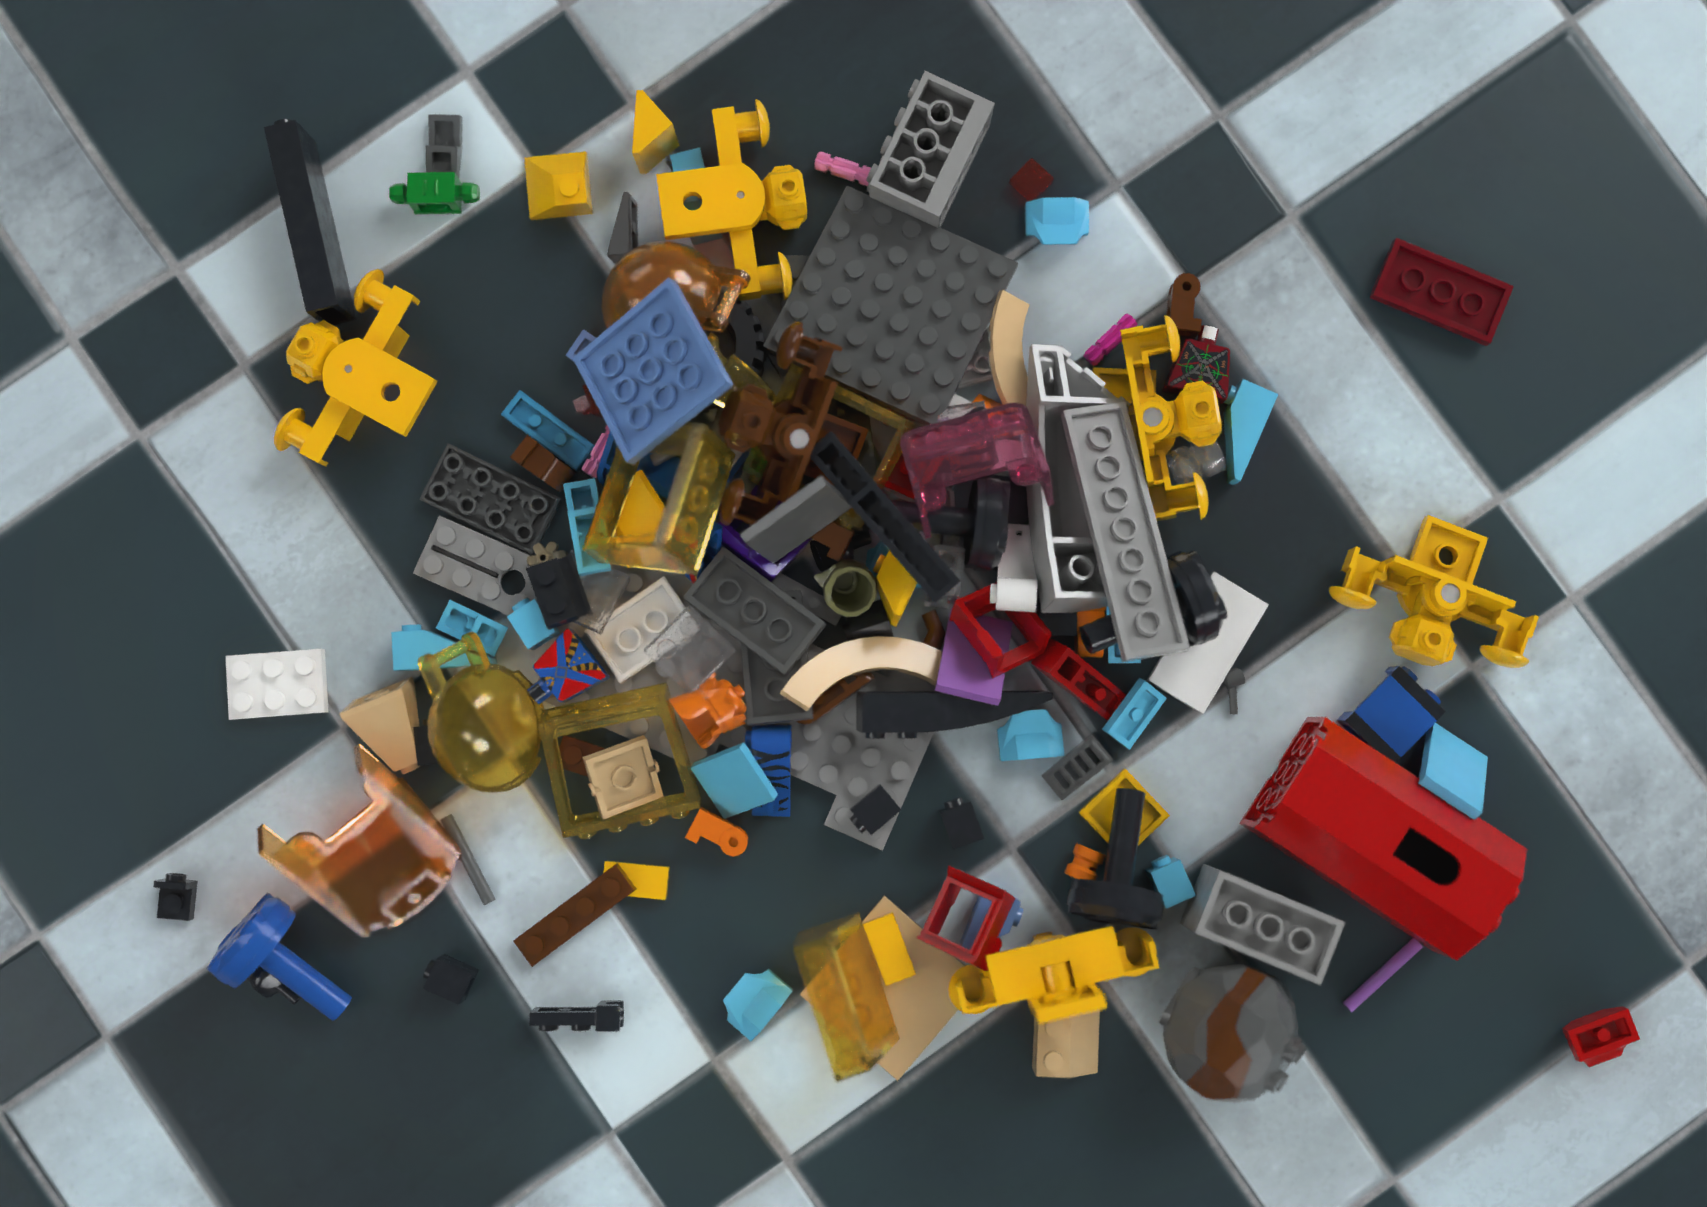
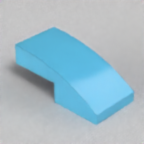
M449 600L436 629L495 656L508 627L453 600Z

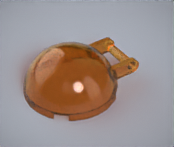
M664 240L647 242L625 253L611 269L603 287V320L606 329H608L667 278H671L677 282L702 329L724 332L729 323L727 317L741 290L747 288L751 277L741 269L715 266L708 257L689 245ZM721 287H728L717 310L712 312L720 296Z

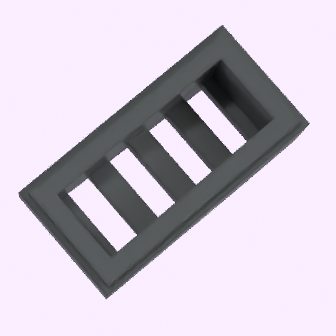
M1089 735L1041 776L1056 795L1063 800L1106 767L1113 759L1093 735ZM1089 747L1098 757L1099 761L1094 763L1084 750ZM1078 755L1089 767L1086 772L1074 759ZM1069 763L1079 775L1076 780L1064 768L1066 764ZM1059 771L1069 786L1064 788L1054 776L1056 772Z

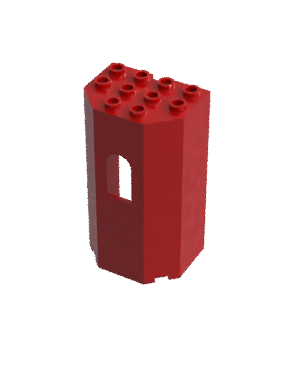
M1326 717L1306 718L1279 760L1276 771L1267 779L1239 823L1401 931L1415 938L1433 952L1456 961L1484 940L1489 933L1494 932L1498 928L1502 920L1500 915L1505 907L1517 898L1520 890L1518 887L1523 880L1527 848L1481 818L1471 819L1418 783V777ZM1409 828L1420 833L1456 858L1459 872L1452 883L1438 885L1392 855Z

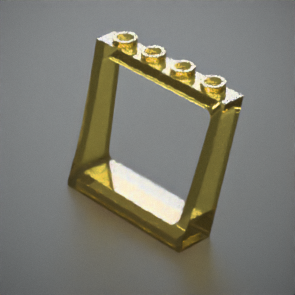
M667 682L542 710L538 726L563 838L578 835L579 839H588L593 837L597 831L608 828L610 832H620L627 828L628 824L635 822L648 826L656 823L659 817L671 815L674 819L686 817L690 810L701 807V796L694 773L690 769L691 763L675 709L668 700L671 698ZM650 716H659L662 719L685 792L656 799L606 819H602L599 811L582 815L573 814L557 737Z

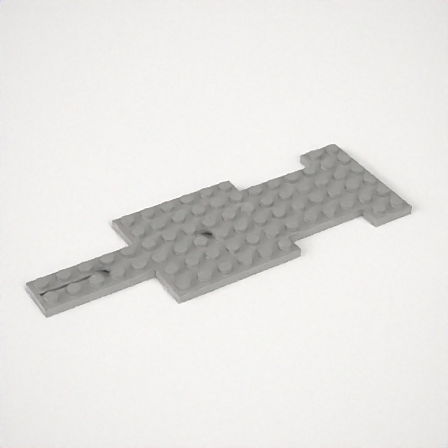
M442 516L438 517L413 574L506 615L513 613L512 607L526 598H529L530 601L536 599L526 568L530 567L527 564V557L531 555ZM610 521L605 535L612 571L585 575L584 579L580 577L593 615H585L580 617L579 620L557 627L560 634L556 636L558 638L567 628L574 629L610 675V678L568 702H559L554 694L544 701L628 739L644 735L647 738L649 748L690 766L698 760L716 754L720 744L731 748L743 742L745 743L746 730H752V726L747 724V718L744 720L746 724L730 732L721 733L711 746L702 749L668 700L675 696L695 691L714 671L717 674L714 677L717 681L726 679L733 687L740 685L744 690L740 641L683 598L693 583L664 555H662V558L627 568L622 558L617 557L613 550L612 540L615 538L617 524ZM512 570L521 572L525 579L524 589L515 595L507 594L501 585L503 576ZM665 576L701 630L669 651L664 658L657 659L623 684H620L584 630ZM811 644L807 649L808 661L825 650ZM891 669L888 677L871 671L875 679L859 690L935 691V686L918 677ZM850 675L844 679L850 684L856 678L854 675ZM856 693L810 725H803L796 721L774 723V725H792L791 775L836 795L824 825L883 851L899 813L870 835L867 830L861 833L849 819L854 815L850 808L879 784L882 785L901 808L934 732L917 733V738L912 739L897 738V733H885L884 739L865 738V733L856 730ZM744 696V697L741 698V699L743 700V702H744L745 705H746L745 696Z

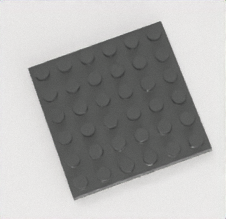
M846 186L765 340L763 350L776 356L777 346L785 329L794 322H802L804 336L812 339L814 337L843 347L842 352L834 350L824 378L835 381L839 386L937 430L990 324L998 292L1001 290L1006 291L1017 269L1018 262L945 229L932 226L872 199L863 192ZM795 361L791 362L792 364L800 368H803L804 366L803 364H800Z

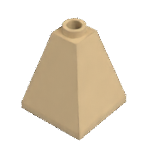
M412 676L353 700L339 713L342 720L394 772L400 770L402 774H406L420 767L417 766L413 727L419 726L415 683Z

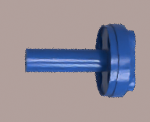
M270 893L265 894L243 920L223 939L207 970L223 984L236 988L260 966L330 1020L334 1021L349 1005L352 996L279 942L294 921L296 913L279 897H274Z

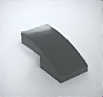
M428 114L429 145H426V172H455L459 178L462 155V116Z

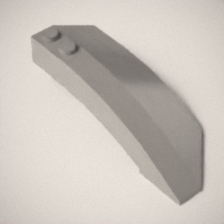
M1031 344L1029 347L1026 399V491L1031 546L1041 612L1074 613L1108 607L1061 414L1063 410L1121 401L1126 402L1128 410L1131 404L1122 396L1117 398L1104 387L1106 383L1089 368L1085 367L1083 370L1070 359L1071 353L1063 346Z

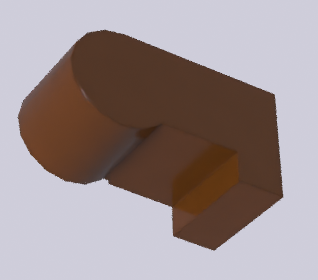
M1190 273L1179 275L1170 286L1166 315L1176 324L1179 337L1195 339L1201 332L1202 319L1193 318L1195 298L1200 292L1201 285L1199 279Z
M529 435L523 439L510 456L515 462L560 493L564 490L563 484L569 483L576 474V472Z
M832 521L810 538L830 547L827 556L839 562L842 561L856 531Z

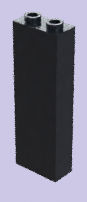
M277 120L274 122V125L264 127L305 310L317 321L325 320L332 325L357 320L316 141L296 120Z

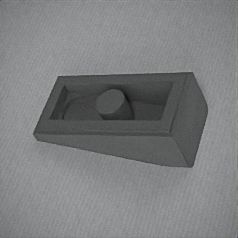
M623 192L608 247L607 256L614 264L637 263L639 261L637 202L629 192Z

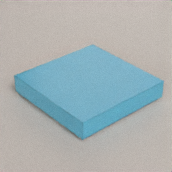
M744 742L698 760L690 767L724 819L774 801L778 795Z

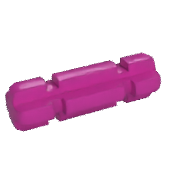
M1125 314L1118 320L1117 325L1114 324L1096 341V345H1092L1085 351L1084 358L1092 366H1096L1104 358V354L1108 355L1122 341L1120 330L1137 327L1136 320L1131 315Z

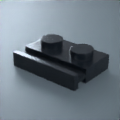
M571 553L566 554L567 556L563 558H554L526 568L548 630L579 620L582 616L593 615Z

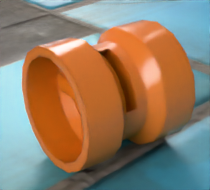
M1076 843L1072 851L1074 854L1073 862L1067 864L1064 873L1076 879L1097 880L1096 869L1103 864L1106 855Z

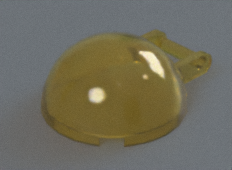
M473 631L464 634L461 637V641L433 655L427 653L419 657L418 666L433 700L427 724L428 739L432 753L439 766L457 782L481 792H506L520 786L530 778L542 759L537 757L541 740L547 739V719L543 703L538 704L527 691L533 684L520 670L512 671L500 664H490L480 637ZM466 653L471 666L460 670L446 682L440 666Z

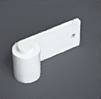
M1008 524L1006 550L1002 554L998 565L997 584H991L990 603H996V610L1035 612L1037 580L1029 525Z

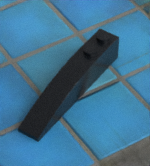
M856 691V730L865 733V738L884 739L885 733H897V738L912 739L917 738V733L961 729L1018 714L1052 700L1053 692L1002 691L1001 701L996 706L938 691Z

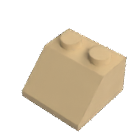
M1100 1010L1039 1024L1034 1017L1032 1069L1037 1077L1072 1078L1098 1073Z

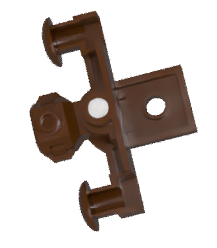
M794 322L785 329L779 340L776 352L777 363L781 369H786L792 361L804 365L792 398H786L773 405L765 389L747 384L741 389L733 390L726 400L718 422L719 433L723 436L726 447L743 453L751 447L759 446L764 460L768 461L755 496L744 492V481L740 478L733 480L725 488L718 509L719 519L725 526L729 525L734 518L745 521L746 524L752 526L773 511L778 500L784 503L797 493L803 474L815 479L822 476L833 485L810 458L814 445L830 431L835 433L856 459H858L869 429L827 414L838 383L826 379L824 376L834 350L842 352L843 347L814 337L812 339L804 336L802 322Z

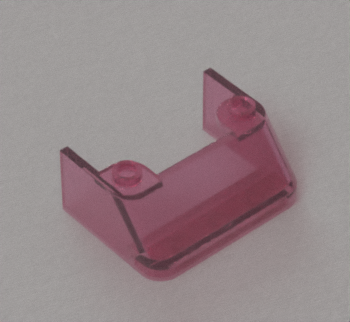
M1008 403L907 431L900 439V446L925 539L932 538L927 512L935 511L946 503L947 493L945 487L1007 470L1015 484L1027 486L1040 482L1047 505H1055L1050 469L1030 413L1023 404Z

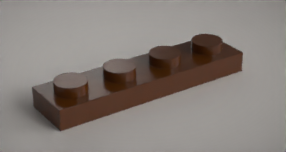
M617 863L513 940V942L531 967H533L635 891L636 887Z

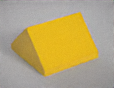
M636 90L632 154L640 174H647L679 146L673 123L643 90Z

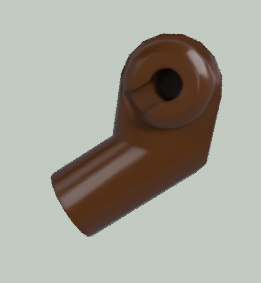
M935 609L921 615L928 630L924 641L921 643L941 650L945 630Z

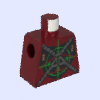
M1201 326V332L1198 334L1197 340L1186 339L1181 344L1178 359L1170 369L1162 392L1179 395L1186 383L1203 380L1206 384L1215 388L1218 405L1227 400L1230 349L1216 345L1219 329L1212 326Z

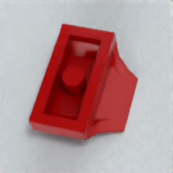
M1623 1006L1596 1011L1572 1020L1562 1028L1575 1060L1578 1062L1583 1061L1588 1067L1621 1056L1627 1044L1640 1040L1630 1011Z

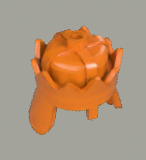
M715 671L695 691L668 699L702 749L711 746L721 733L730 732L746 724L744 721L747 718L744 715L746 705L741 699L745 696L744 690L740 685L733 687L726 679L717 681L714 678L717 675Z

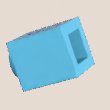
M529 598L520 601L512 607L514 612L507 616L529 650H536L560 634L557 627L551 630L547 629L536 599L530 601Z
M1165 855L1151 862L1153 867L1145 870L1154 891L1164 895V908L1168 909L1196 896L1180 859L1175 857L1170 859L1169 855Z

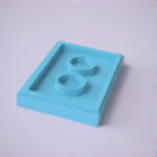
M1434 723L1426 732L1418 783L1475 820L1483 812L1488 757L1437 723Z

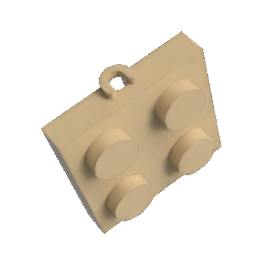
M644 735L582 757L590 781L588 786L591 789V795L595 797L602 819L664 797L657 772H660L659 765L652 758L647 738Z

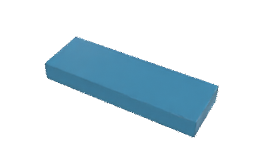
M521 390L517 392L501 413V416L529 435L576 472L581 469L586 459L590 457V453L595 446Z

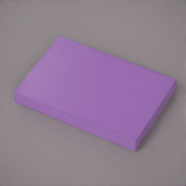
M951 607L935 691L998 706L1001 701L1005 673L992 679L987 664L954 621L951 622L949 620L952 611ZM985 615L975 618L999 645L1002 653L1008 652L1013 622Z

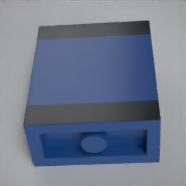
M1400 666L1388 667L1385 670L1388 676L1353 711L1344 712L1336 720L1346 731L1395 763L1446 712L1439 705L1441 700L1432 691L1424 690L1416 683L1418 680L1417 676L1405 666L1402 668Z

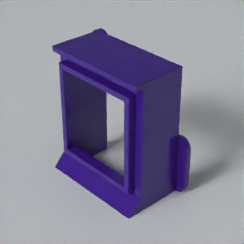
M760 482L753 488L750 493L751 495H756ZM778 500L775 508L780 506L783 502ZM734 518L727 526L723 525L721 521L718 522V524L723 526L721 544L771 583L812 540V538L807 539L781 559L772 563L745 544L741 535L736 531L745 521Z

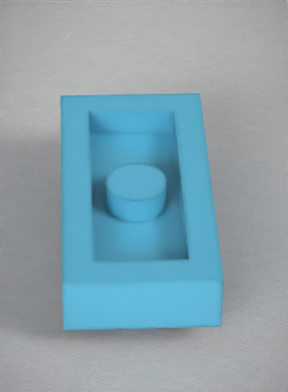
M1139 678L1102 730L1123 747L1130 750L1167 698L1147 681Z

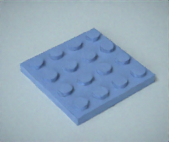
M667 278L573 357L625 461L633 465L733 386L677 282L671 278Z

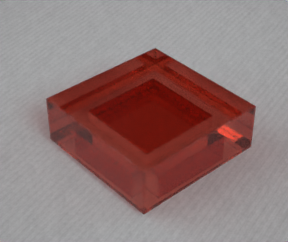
M1031 158L1010 179L1009 183L1028 201L1036 200L1053 183L1054 178Z

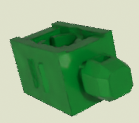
M455 172L407 173V186L405 183L390 186L389 198L396 204L410 205L415 215L462 214V201L464 204L479 201L480 188L474 183H461Z

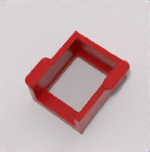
M990 584L955 600L949 620L951 622L954 621L987 664L993 679L1044 654L1052 633L1035 612L1005 611L1028 642L1003 654L1002 649L992 636L975 619L996 609V603H990Z
M948 865L944 884L920 935H917L916 938L987 972L989 970L985 955L1000 952L1002 940L998 936L1015 901V897L1004 889ZM961 888L992 901L970 950L939 936V932Z

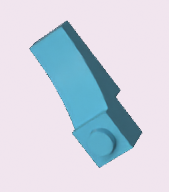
M595 478L563 484L579 576L612 571Z

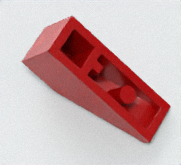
M1051 638L1045 653L1034 658L1031 662L1034 667L1106 721L1110 719L1126 697L1124 692L1069 647Z

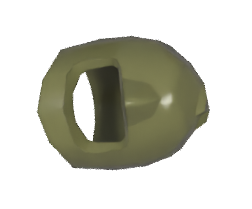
M843 559L834 564L828 571L814 575L815 580L824 590L826 604L837 614L846 617L858 616L868 610L877 597L876 578L864 563L857 560Z

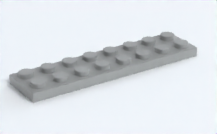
M1121 401L1063 410L1061 419L1122 662L1187 651L1190 646L1126 402Z

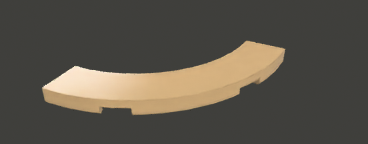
M1001 290L998 292L989 326V331L991 332L990 367L1002 405L1013 423L1016 422L1025 434L1028 376L1024 365L1022 337L1024 322L1030 304L1005 290Z
M875 636L843 642L823 651L804 664L791 677L780 694L808 711L815 700L828 688L836 684V682L850 675L879 671L880 669L898 670L901 673L918 677L936 686L942 651L925 643L898 637Z

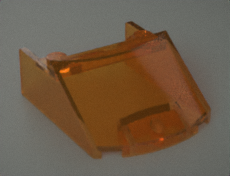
M358 743L353 748L356 769L364 777V792L372 800L370 804L325 841L315 833L305 831L294 835L285 842L264 824L257 828L258 853L262 858L363 938L370 936L371 931L386 926L388 929L398 926L431 903L452 877L451 872L457 861H460L462 853L458 844L403 777L398 778Z

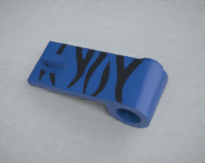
M765 724L752 726V730H746L745 744L751 750V754L778 793L774 801L753 808L752 816L790 817L792 725Z

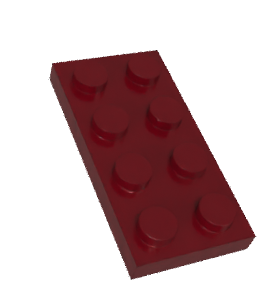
M1396 238L1392 241L1369 298L1487 346L1492 342L1514 286Z

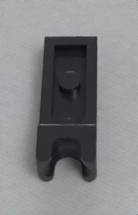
M621 1000L600 1001L596 1007H535L529 1013V1026H539L540 1031H555L559 1029V1026H571L573 1031H587L591 1029V1026L596 1025V1032L620 1031V1027L624 1026V1001Z

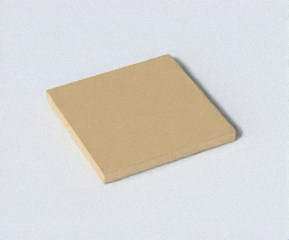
M884 895L800 992V995L898 1081L959 1010L951 1002L948 987L952 975L965 965L957 958L917 939V935H920L923 928ZM893 912L916 975L886 986L863 923Z

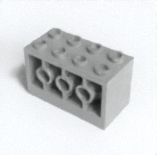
M925 71L921 80L915 79L909 90L908 97L910 100L907 109L901 107L894 122L896 129L893 137L889 135L886 137L880 151L883 154L880 164L874 163L866 181L869 184L866 191L869 192L870 198L938 228L941 227L990 126L995 103Z
M1203 863L1193 888L1196 896L1189 899L1180 924L1198 935L1321 985L1345 922Z

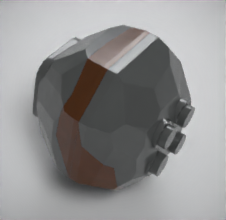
M1233 964L1204 969L1192 968L1180 984L1159 1021L1164 1027L1163 1039L1167 1058L1172 1069L1192 1090L1202 1097L1215 1101L1245 1102L1255 1100L1267 1091L1271 1093L1275 1091L1280 1092L1289 1078L1285 1071L1293 1062L1295 1064L1299 1062L1307 1048L1302 1044L1303 1039L1298 1037L1299 1029L1295 1003L1286 984L1275 976L1247 964Z

